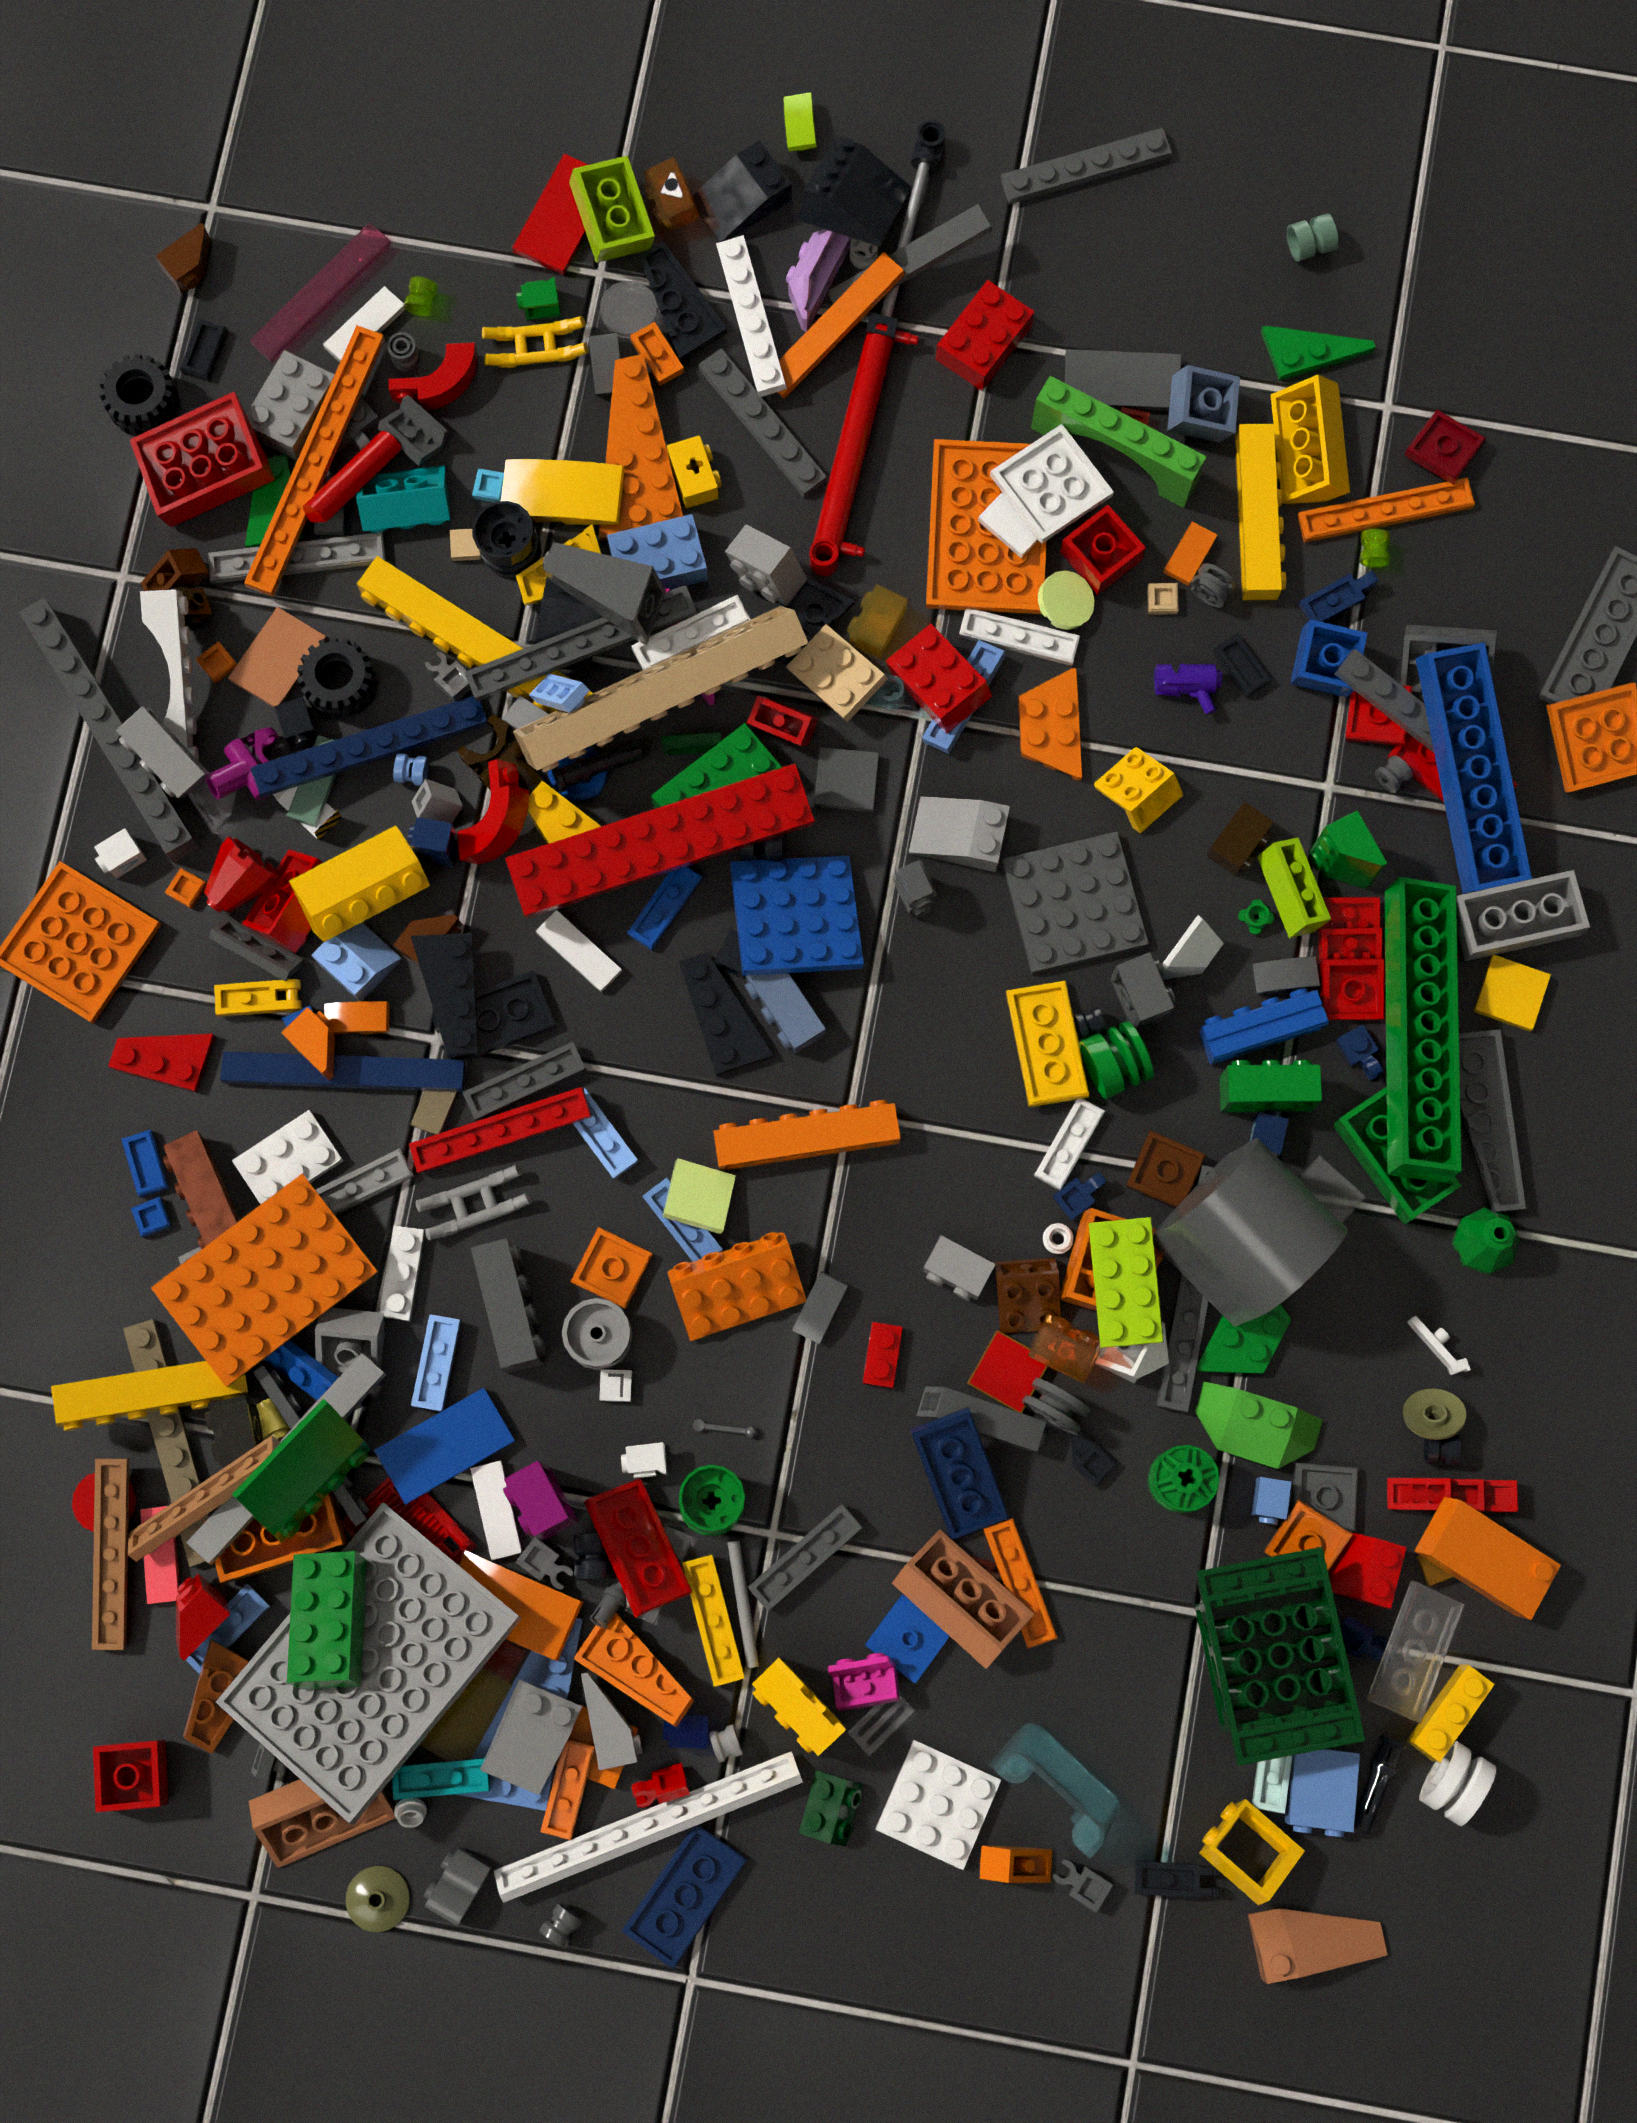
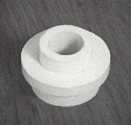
M1052 1224L1044 1231L1043 1244L1053 1254H1063L1073 1244V1233L1064 1224ZM1060 1234L1063 1237V1243L1055 1244L1052 1241V1236Z
M416 1798L403 1799L394 1808V1815L398 1823L407 1828L420 1825L427 1812L425 1803Z

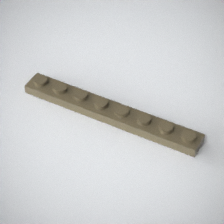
M151 1319L123 1328L135 1372L169 1367L156 1320ZM180 1407L179 1412L168 1415H160V1411L147 1412L171 1503L201 1484ZM210 1512L203 1519L194 1522L180 1533L189 1567L206 1563L186 1542L204 1524V1521L209 1519Z

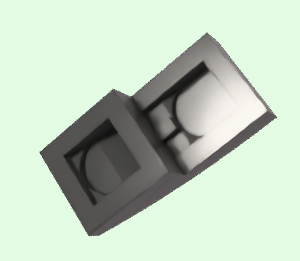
M617 333L588 336L595 394L612 393L615 360L620 359Z
M1316 956L1253 964L1256 991L1259 995L1285 990L1293 992L1303 988L1321 987Z
M821 1271L792 1331L820 1344L849 1285Z

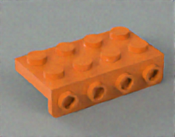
M783 1232L767 1233L759 1240L750 1243L741 1242L734 1245L732 1249L720 1253H708L702 1259L691 1263L681 1262L667 1272L690 1341L806 1302V1296L791 1249Z

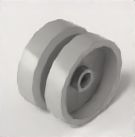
M599 1298L584 1300L573 1307L564 1319L562 1329L564 1346L571 1357L585 1368L594 1370L613 1368L622 1362L630 1351L633 1340L631 1323L622 1309L609 1300ZM596 1328H600L603 1332L602 1337L599 1339H594L591 1336V1333H596Z

